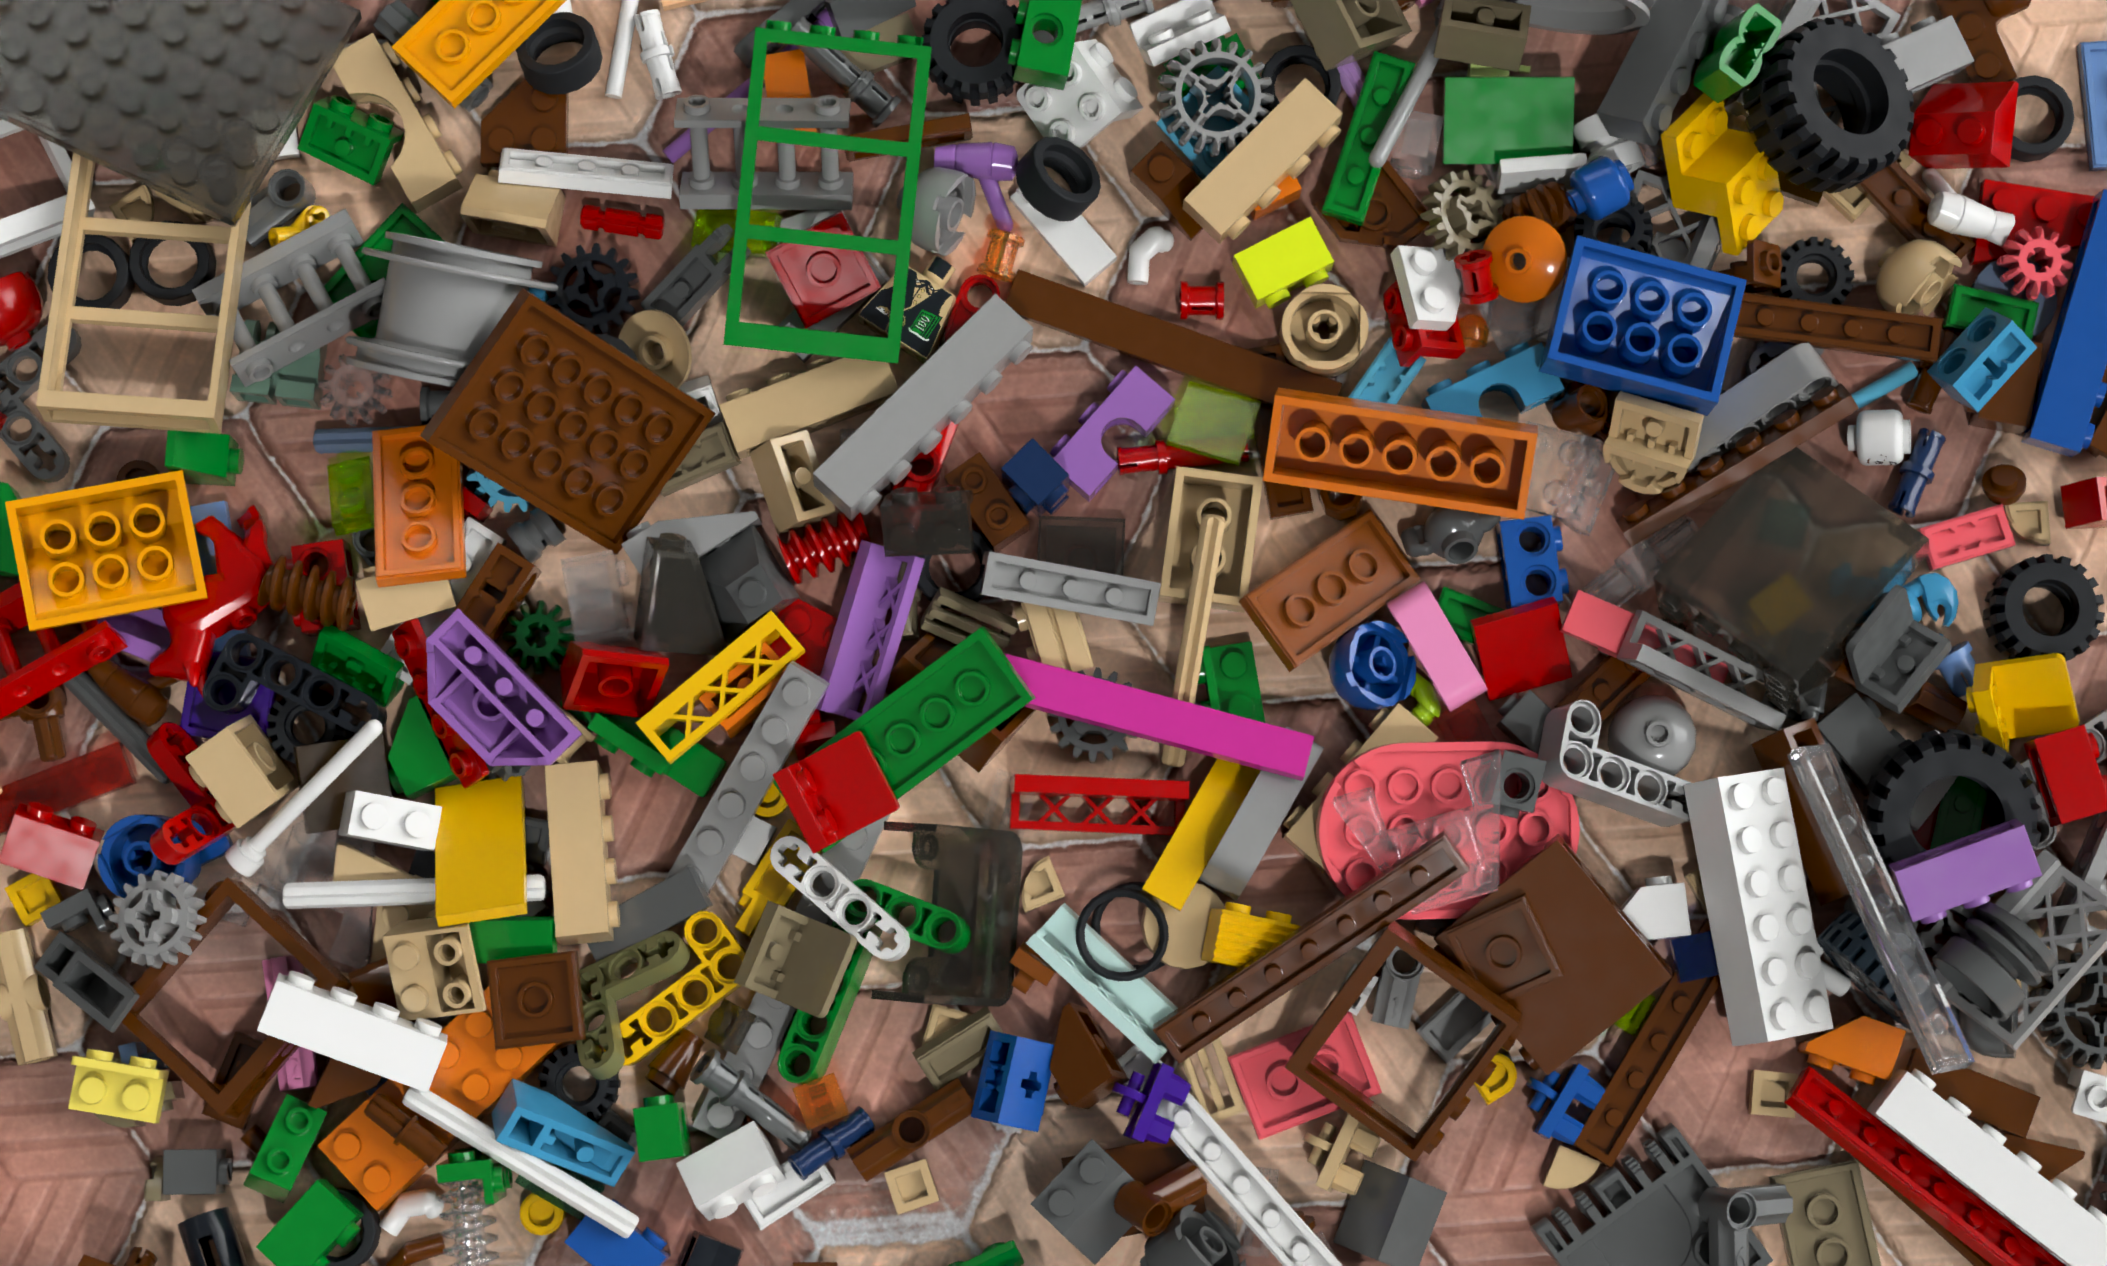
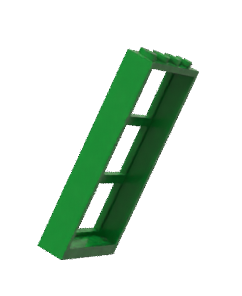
M766 20L765 28L755 27L723 345L898 363L932 47L923 46V37L897 35V43L879 41V32L853 30V38L835 36V27L810 25L809 33L791 31V22ZM768 42L917 59L908 143L759 126ZM767 141L907 157L898 240L749 224L757 142ZM748 239L896 255L888 338L739 322Z

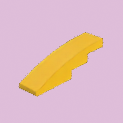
M1217 758L1143 886V891L1181 911L1261 770Z

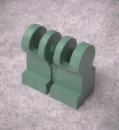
M246 319L244 323L256 345L261 343L260 321ZM274 322L269 323L266 337L263 341L280 333ZM328 344L275 371L267 379L255 382L247 387L243 385L235 373L232 375L230 392L238 401L276 405L278 399L283 406L321 410L325 376L324 363Z

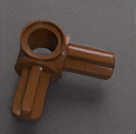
M1576 381L1570 382L1566 387L1564 396L1555 401L1552 406L1551 414L1555 425L1566 434L1581 432L1587 437L1597 434L1606 440L1609 435L1612 415L1609 413V404L1605 393L1599 387Z
M61 686L49 691V701L45 707L37 709L34 701L0 719V721L20 717L26 724H33L42 762H54L66 757L59 720L65 716L66 694Z

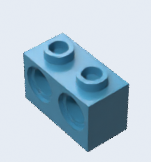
M1985 307L1939 357L1937 362L1929 368L1927 373L1952 399L1979 412L2036 350L2037 346L2013 320Z

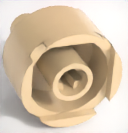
M1333 284L1309 286L1291 300L1283 314L1279 330V342L1287 363L1326 378H1333L1347 372L1357 362L1363 351L1368 337V317L1361 303L1343 287ZM1319 324H1326L1327 331L1334 333H1330L1328 339H1321L1319 333L1315 331H1317Z

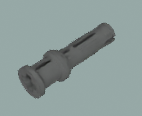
M802 16L792 26L791 31L809 33V27L812 24ZM795 45L844 90L843 95L845 98H851V102L856 103L872 118L871 124L875 128L901 102L897 95L892 97L874 80L875 75L871 71L866 69L861 71L840 50Z
M715 1048L707 1051L699 1059L690 1074V1080L694 1084L702 1083L718 1095V1101L723 1106H735L743 1111L752 1120L784 1142L795 1153L800 1148L802 1149L806 1146L813 1134V1130L792 1116L767 1095L756 1089L751 1084L748 1073L744 1070L736 1071L720 1059L721 1054Z

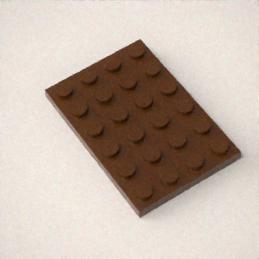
M522 288L420 436L436 448L611 552L618 554L622 549L621 544L628 540L626 534L638 526L661 493L662 488L670 480L716 413Z

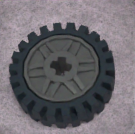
M1845 910L1817 938L1820 947L1831 958V961L1842 970V973L1849 977L1855 986L1867 995L1868 999L1874 1004L1876 1003L1884 1013L1889 1014L1893 1020L1900 1023L1906 1029L1914 1030L1940 1004L1941 997L1938 996V992L1932 987L1933 985L1929 980L1922 976L1923 973L1910 963L1911 961L1904 954H1901L1891 941L1888 942L1882 933L1877 929L1874 930L1871 924L1866 920H1862L1859 915L1853 914L1850 910Z

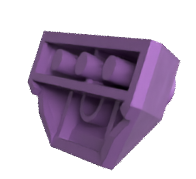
M460 609L455 610L426 639L428 704L489 766L552 765L582 735L579 729L544 691Z

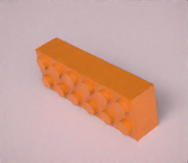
M1278 387L1274 398L1263 481L1524 520L1537 443L1538 425Z
M489 986L483 991L487 1008L484 1012L459 1014L441 1030V1033L448 1035L447 1045L429 1088L431 1092L479 1121L495 1108L512 1078L523 1082L554 1051L565 1043L495 1050ZM390 1079L317 1145L376 1211L387 1209L401 1193L405 1192L430 1169L425 1162L401 1143L398 1146L393 1144L395 1138L365 1115V1108L376 1095L383 1094L412 1118L417 1115L419 1117V1124L443 1143L449 1145L442 1156L461 1140L403 1105V1097L410 1086Z

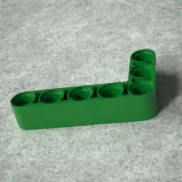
M859 879L853 882L864 893L874 890L877 897L876 903L898 922L902 909L907 906H914L916 909V919L910 926L905 927L911 940L948 954L961 952L970 942V926L966 920L955 913L872 880ZM860 900L851 902L845 909L846 920L851 925L860 924L867 916V911L862 912L860 909ZM878 915L876 922L882 919L880 915ZM833 920L832 927L846 932ZM953 921L956 925L954 938L949 942L941 943L938 936L940 927L945 922ZM874 924L871 929L863 933V937L866 938L867 933L871 931L880 938L883 930ZM860 943L857 949L854 950L851 961L844 973L843 986L836 993L835 999L826 1015L827 1025L825 1030L818 1035H814L810 1027L814 1016L797 1009L777 1063L780 1074L787 1081L802 1086H812L820 1082L824 1077L873 956ZM806 1053L810 1058V1068L806 1074L798 1077L794 1070V1063L797 1057Z

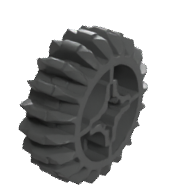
M2081 952L2071 953L2070 962H2077L2082 956ZM2107 952L2102 958L2100 955L2083 974V976H2086V983H2081L2079 997L2072 1002H2065V995L2046 1016L2047 1020L2042 1021L2037 1026L2039 1031H2052L2046 1038L2045 1044L2048 1047H2054L2061 1043L2057 1056L2061 1059H2067L2073 1054V1065L2077 1067H2083L2088 1061L2091 1069H2101L2104 1060L2107 1063V1042L2104 1043V1036H2107V1011H2101V1013L2089 1015V1012L2077 1011L2078 1008H2089V1005L2095 1004L2107 1007V984L2103 983V975L2107 977ZM2058 960V964L2068 963L2065 960ZM2053 975L2043 976L2051 987L2050 989L2038 988L2036 991L2038 996H2046L2053 989ZM2065 1016H2072L2080 1022L2082 1035H2087V1044L2080 1041L2071 1032Z

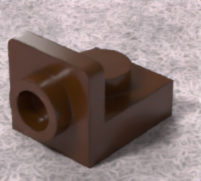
M1758 239L1747 241V261L1730 263V269L1716 272L1747 280L1744 293L1755 294L1781 288L1782 270L1780 247Z

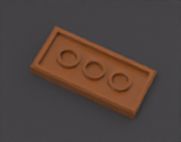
M1369 509L1252 590L1238 602L1287 670L1291 672L1383 607L1387 602L1414 585L1421 578L1371 509Z

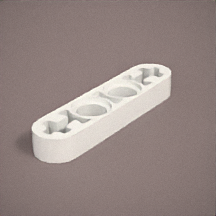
M794 836L780 838L774 843L770 853V860L775 870L847 933L854 935L857 941L869 952L884 961L891 962L899 960L906 955L910 947V937L905 927L818 852L813 854L808 843ZM787 848L791 850L800 848L797 853L798 858L811 867L806 873L790 863L784 866L787 858L783 853ZM815 859L817 861V864L812 866ZM821 873H831L835 880L833 891L828 896H817L813 890V881ZM801 876H803L802 882L798 880ZM853 901H863L867 907L865 920L857 925L849 924L845 917V909ZM878 915H880L882 919L876 922ZM874 924L889 934L896 930L897 933L894 936V940L898 945L894 950L886 947L881 951L882 939L871 931L867 933L866 938L863 937V933L871 929Z

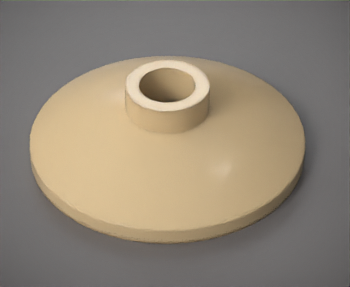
M644 310L632 315L623 325L619 339L623 340L634 351L639 363L679 388L688 377L692 361L691 346L684 329L671 315L660 310Z

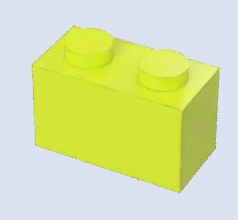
M1310 216L1235 254L1232 265L1255 309L1264 304L1267 305L1268 309H1271L1290 299V291L1302 285L1308 288L1328 280L1329 276L1327 273L1332 271L1334 260Z

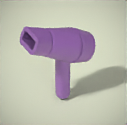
M997 142L959 143L958 145L950 144L935 147L934 167L958 170L968 174V177L979 179L997 229L1002 233L1010 232L1013 228V221L998 181H1012L1015 177L1016 168L1019 163L1015 147Z

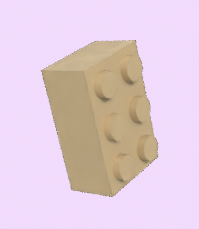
M1176 466L1159 602L1187 605L1201 519L1204 514H1214L1224 517L1225 527L1211 608L1245 612L1238 601L1247 595L1249 591L1263 477Z

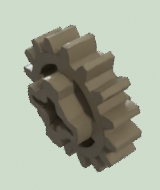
M1463 170L1456 174L1452 171L1439 177L1438 181L1428 186L1431 194L1422 197L1421 200L1428 207V211L1420 214V217L1425 221H1429L1430 227L1424 233L1426 236H1435L1437 240L1433 246L1434 250L1437 251L1444 247L1446 249V260L1448 261L1467 251L1483 249L1490 232L1504 221L1497 208L1503 205V201L1493 200L1491 197L1494 191L1493 185L1486 188L1482 187V176L1478 174L1470 178L1468 170ZM1452 192L1458 193L1455 197L1450 196ZM1473 238L1477 239L1476 243H1470V240Z

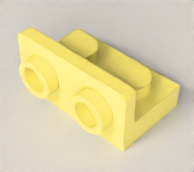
M88 1048L86 1057L72 1056L71 1065H76L68 1109L150 1123L160 1122L169 1070L157 1069V1060L131 1056L129 1064L113 1061V1052Z

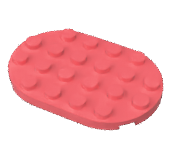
M1494 741L1391 743L1369 749L1356 756L1340 769L1332 779L1323 795L1318 810L1316 822L1317 847L1327 875L1336 888L1346 897L1444 831L1468 863L1470 871L1398 919H1457L1543 850L1545 844L1558 833L1571 849L1577 853L1580 826L1574 797L1572 794L1550 787L1542 781L1533 813L1520 811L1518 819L1492 812L1493 803L1481 800L1494 750H1507L1536 759L1538 758L1537 753L1519 745ZM1512 773L1504 781V790L1510 798L1517 796L1521 791L1522 782L1517 774Z

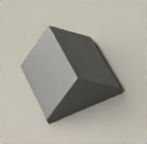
M1364 1159L1360 1170L1361 1173L1365 1174L1357 1194L1351 1195L1333 1242L1390 1266H1419L1447 1192Z

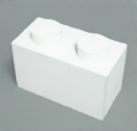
M357 790L348 791L345 796L338 835L421 851H431L435 849L442 807Z
M754 1121L676 1163L696 1208L708 1221L731 1215L741 1203L752 1197H762L771 1193L778 1183L787 1179L767 1136Z

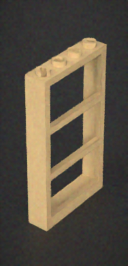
M108 113L78 116L36 407L45 422L221 434L230 368L229 359H231L259 147L253 128L246 127L237 122L209 125L194 119L166 122L151 116L123 119ZM98 147L240 156L231 227L88 217ZM85 234L229 244L219 316L75 306ZM72 323L217 333L208 401L63 391Z

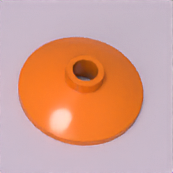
M1516 216L1504 220L1490 232L1483 246L1484 250L1492 252L1493 261L1490 263L1493 284L1498 286L1500 295L1508 300L1529 303L1543 299L1559 286L1564 277L1567 266V253L1564 242L1556 229L1540 218ZM1516 253H1521L1526 258V265L1523 269L1516 267L1513 262Z

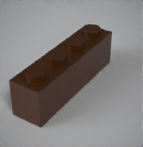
M1815 718L1787 727L1752 743V748L1762 771L1784 767L1801 860L1821 906L1885 880Z

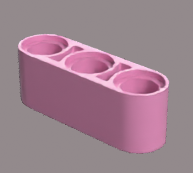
M1424 581L1386 603L1449 712L1488 691L1482 677Z

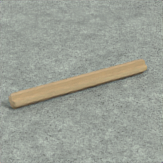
M1204 514L1201 519L1172 698L1195 704L1225 527L1224 517L1214 514ZM1164 744L1161 761L1168 766L1182 767L1185 763L1187 750Z

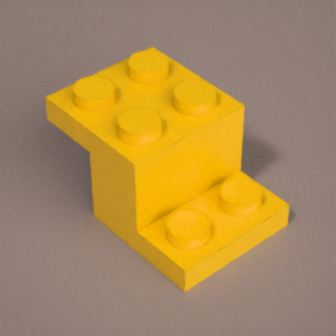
M1703 93L1661 134L1672 204L1674 208L1717 217L1723 253L1738 256L1747 247V241L1756 239L1763 229L1783 210L1784 199L1780 191L1778 172L1768 164L1770 159L1765 152L1760 153L1754 144L1757 140L1755 134L1729 129L1724 100L1716 103Z

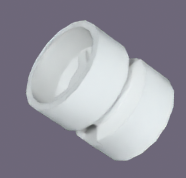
M1597 113L1574 125L1573 136L1579 150L1591 154L1587 159V163L1600 156H1606L1613 161L1619 159L1627 168L1629 174L1646 163L1639 144L1634 141L1610 136Z

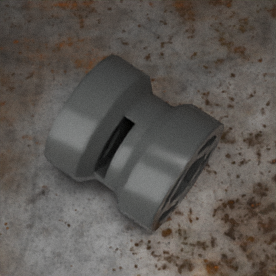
M537 507L530 511L529 520H525L522 523L515 522L506 528L511 539L530 563L542 557V551L546 549V546L556 547L566 540L550 515Z

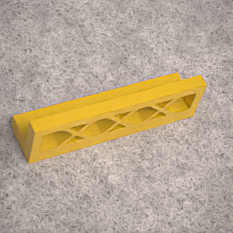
M771 610L639 719L636 724L671 765L785 670L790 662L797 660L806 651ZM780 636L792 648L779 660L761 659L762 644L766 642L770 645ZM756 650L755 659L746 658ZM738 664L754 665L753 682L746 688L727 687L728 673ZM760 666L770 667L759 676ZM722 679L721 687L713 686ZM704 693L720 694L719 710L711 717L693 716L694 708L700 704L698 699ZM726 694L736 695L726 703ZM678 721L686 722L685 738L670 750L659 737ZM693 722H694V723H702L698 728H696V729L692 732V723H693Z

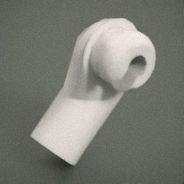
M1161 226L1150 227L1130 245L1127 283L1133 285L1148 284L1150 259L1158 252L1170 251L1174 245V237L1169 230H1163Z
M428 1188L405 1191L394 1201L380 1221L379 1226L397 1237L410 1217L426 1215L429 1219L437 1218L444 1209V1201L441 1197L436 1196L435 1191Z

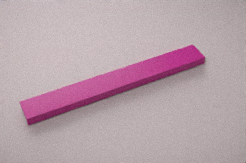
M1004 653L1036 697L1024 707L1303 781L1314 740L1312 735Z

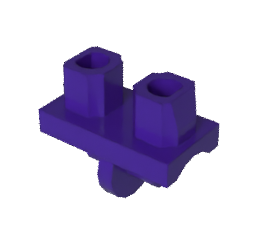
M1153 1063L1141 1092L1139 1090L1145 1076L1133 1071L1127 1086L1114 1083L1112 1091L1123 1096L1116 1112L1128 1117L1134 1102H1137L1124 1131V1136L1139 1142L1147 1140L1162 1144L1168 1143L1175 1123L1156 1115L1157 1109L1162 1099L1182 1106L1191 1088V1084L1173 1073L1175 1068L1164 1063Z

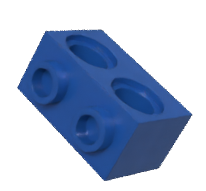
M1551 515L1524 518V520L1500 521L1495 527L1506 609L1554 596L1559 606L1564 601L1563 594H1569L1567 571L1565 568L1559 569L1557 552L1563 550L1560 526H1553ZM1524 532L1535 533L1541 540L1540 551L1534 553L1525 551L1519 542L1520 534ZM1531 574L1542 576L1547 583L1546 594L1538 596L1530 593L1526 588V577Z

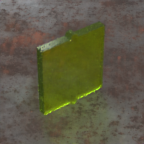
M1189 381L1180 407L1174 408L1175 420L1167 438V445L1239 466L1248 439L1254 438L1253 426L1261 407V401Z

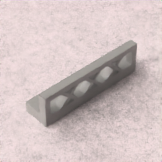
M984 551L982 564L985 565L980 595L1149 626L1154 625L1161 587L1159 582Z
M1636 610L1616 657L1617 659L1754 727L1780 731L1786 715L1775 710L1774 706L1784 685L1783 680L1643 610ZM1645 624L1656 629L1661 647L1652 649L1638 643ZM1668 636L1677 640L1670 643ZM1685 644L1691 646L1697 664L1689 667L1676 661L1673 649ZM1704 654H1706V655H1708V656H1710V657H1712V658L1706 660ZM1720 662L1726 664L1732 682L1725 685L1713 679L1709 667ZM1740 672L1746 674L1747 676L1741 678ZM1758 680L1768 685L1762 701L1759 702L1747 696L1744 685Z

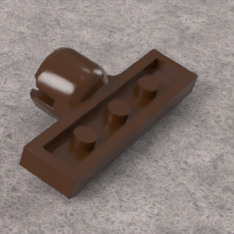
M1935 0L1943 19L1951 15L1953 16L1972 54L1974 62L1965 68L1971 83L2009 82L2018 78L1998 34L1997 25L2001 20L2027 9L2031 0Z

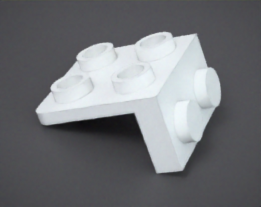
M1096 39L1074 42L1069 74L1064 90L1025 83L1017 91L1016 95L1017 100L1043 137H1059L1072 142L1080 149L1112 122L1130 119L1143 109V106L1136 98L1138 94L1133 84L1120 75L1113 65L1114 59L1111 52Z

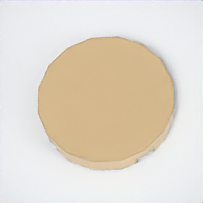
M1196 883L1181 911L1174 909L1153 896L1151 899L1159 905L1168 924L1169 940L1161 962L1167 966L1181 969H1190L1207 964L1208 962L1202 961L1201 957L1211 908H1225L1218 895L1203 884ZM1145 906L1141 930L1145 945L1154 955L1160 939L1159 926L1152 911Z

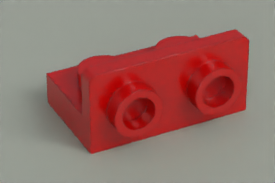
M1397 280L1384 292L1383 305L1391 327L1393 347L1396 350L1401 367H1410L1420 356L1458 359L1466 351L1457 315L1455 323L1447 331L1409 329Z

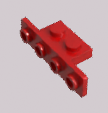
M418 618L405 621L392 632L396 652L404 660L413 679L414 690L417 696L423 700L431 717L432 729L445 747L450 758L449 762L452 772L460 779L465 789L472 787L489 774V769L485 761L428 704L427 637Z

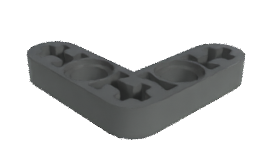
M47 324L32 336L33 339L28 344L15 350L0 363V391L8 385L1 380L5 375L11 383L19 388L16 393L8 387L0 393V412L8 416L0 431V438L31 474L42 481L51 483L65 477L69 471L70 458L65 449L24 403L28 397L39 389L43 358L34 351L38 347L44 351ZM73 328L71 329L66 365L76 358L82 346L81 337ZM24 359H33L38 366L36 376L30 381L23 382L18 380L16 376L17 365ZM18 419H28L32 425L31 435L24 441H14L10 436L11 425ZM37 444L47 454L51 456L58 455L53 460L56 465L53 471H49L46 468L39 469L43 465V461L36 452L31 450Z

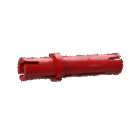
M1241 434L1240 436L1165 443L1164 439L1155 440V445L1127 448L1117 447L1119 475L1147 471H1158L1160 475L1167 474L1168 469H1176V466L1195 467L1242 461L1248 462L1249 455L1246 453L1248 452L1246 434Z

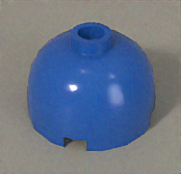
M1379 620L1355 626L1344 633L1336 641L1329 656L1328 671L1331 683L1338 695L1354 707L1365 710L1386 708L1395 705L1398 701L1405 700L1410 695L1416 681V661L1414 655L1408 657L1407 649L1403 645V643L1408 642L1405 635L1392 624Z

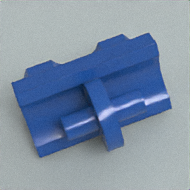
M1579 1063L1577 1065L1573 1064L1557 1092L1553 1089L1561 1075L1556 1071H1553L1548 1076L1546 1075L1542 1082L1532 1077L1528 1079L1526 1085L1536 1092L1528 1107L1539 1113L1546 1100L1549 1099L1551 1101L1533 1132L1544 1139L1553 1137L1570 1145L1575 1143L1584 1124L1565 1113L1572 1100L1575 1099L1589 1109L1594 1110L1605 1093V1089L1588 1076L1589 1069Z

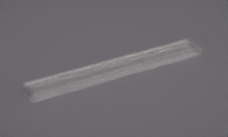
M1830 744L1795 748L1787 755L1931 1074L1967 1068L1975 1062L1974 1057Z

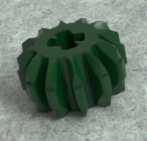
M543 600L537 601L536 614L532 613L528 605H521L520 611L525 618L519 621L515 616H509L507 619L517 630L516 632H504L502 638L507 642L517 643L509 647L506 654L510 658H516L521 655L518 666L523 671L529 668L533 662L535 674L543 675L545 661H548L549 666L555 672L559 671L561 667L556 657L559 654L565 657L567 649L564 648V644H569L570 641L578 642L577 635L564 633L575 624L574 620L571 617L559 620L563 613V608L559 605L552 607L547 614V605ZM538 628L542 629L545 633H547L548 629L550 631V634L545 637L547 644L544 647H540L536 643L531 646V642L536 638L534 631Z

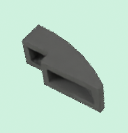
M59 931L34 966V968L53 982L52 985L113 1033L140 997L136 990L102 958L80 940Z

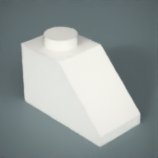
M1672 876L1646 878V887L1635 889L1621 906L1622 910L1648 941L1691 935L1685 882L1673 884Z

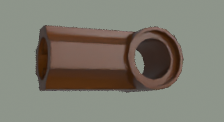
M1188 1161L1147 1185L1136 1180L1128 1182L1117 1193L1114 1209L1119 1216L1149 1237H1154L1167 1228L1173 1213L1207 1195V1182L1203 1179L1199 1168Z

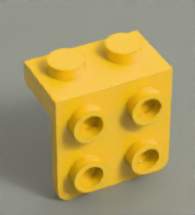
M2051 653L1975 664L1973 686L1966 687L1969 712H1977L1979 723L1975 724V734L1987 738L2009 753L2010 739L2057 733L2079 726V715L2067 664L2062 654Z

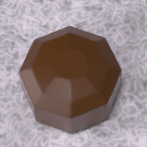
M1321 490L1320 502L1325 515L1342 521L1357 515L1363 504V496Z

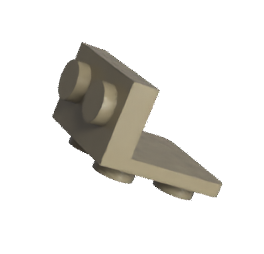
M768 900L734 983L815 1017L824 1018L829 1012L847 966L851 961L857 944V938L852 934L806 917Z

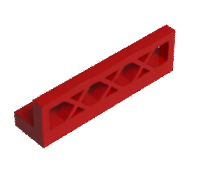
M1014 774L1011 777L1009 829L1173 836L1184 817L1185 801L1189 799L1190 781ZM1020 795L1038 796L1050 810L1038 821L1019 820ZM1046 796L1062 798L1054 805ZM1070 797H1081L1093 810L1081 823L1070 822L1058 810ZM1090 798H1105L1106 800L1097 807ZM1113 799H1124L1136 814L1125 824H1113L1101 810ZM1134 800L1150 801L1140 808ZM1156 801H1174V827L1157 826L1147 816L1145 811ZM1054 813L1061 822L1045 820ZM1097 815L1105 824L1088 822ZM1141 817L1147 825L1131 824Z

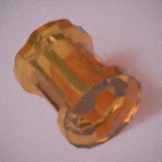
M988 229L989 245L984 262L978 264L977 272L995 280L1013 282L1015 273L1012 272L1018 248L1024 246L1025 240L1023 237L1008 231Z

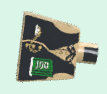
M935 255L922 274L908 267L900 349L923 364L937 351L956 301V297L944 289V286L956 269L947 261ZM894 275L858 314L860 324L877 335L888 338Z

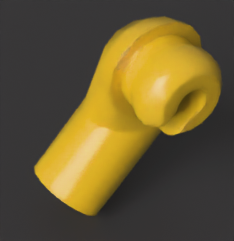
M311 205L306 207L290 226L271 228L268 233L271 247L330 217L329 211L323 206Z

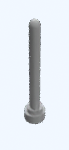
M1444 0L1440 1L1434 12L1436 29L1369 155V163L1372 167L1380 168L1385 164L1439 58H1434L1433 56Z

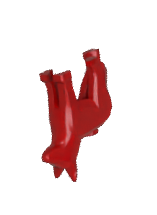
M255 505L249 507L246 513L237 519L240 528L245 533L243 539L214 516H208L194 525L199 535L209 537L213 541L215 548L217 574L203 576L208 599L162 607L163 619L169 630L171 642L169 647L158 654L150 663L149 672L155 677H168L183 682L189 681L192 687L198 688L202 697L203 687L208 678L207 669L213 654L215 640L232 629L243 630L253 625L257 620V614L270 603L269 601L262 607L257 603L262 579L268 568L274 565L267 546L268 534L266 526Z

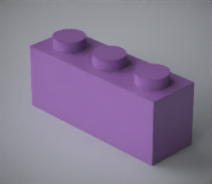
M2017 818L1888 865L1906 915L1912 922L1920 920L1921 924H1929L1941 920L1947 916L1946 910L1962 904L1965 909L1983 905L1990 900V894L2006 889L2007 893L2027 889L2033 885L2032 879L2043 876L2025 826Z

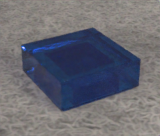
M1711 931L1669 940L1679 983L1719 975Z

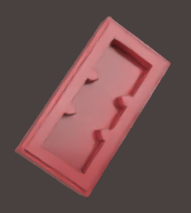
M2002 504L1916 530L1930 571L2016 545Z

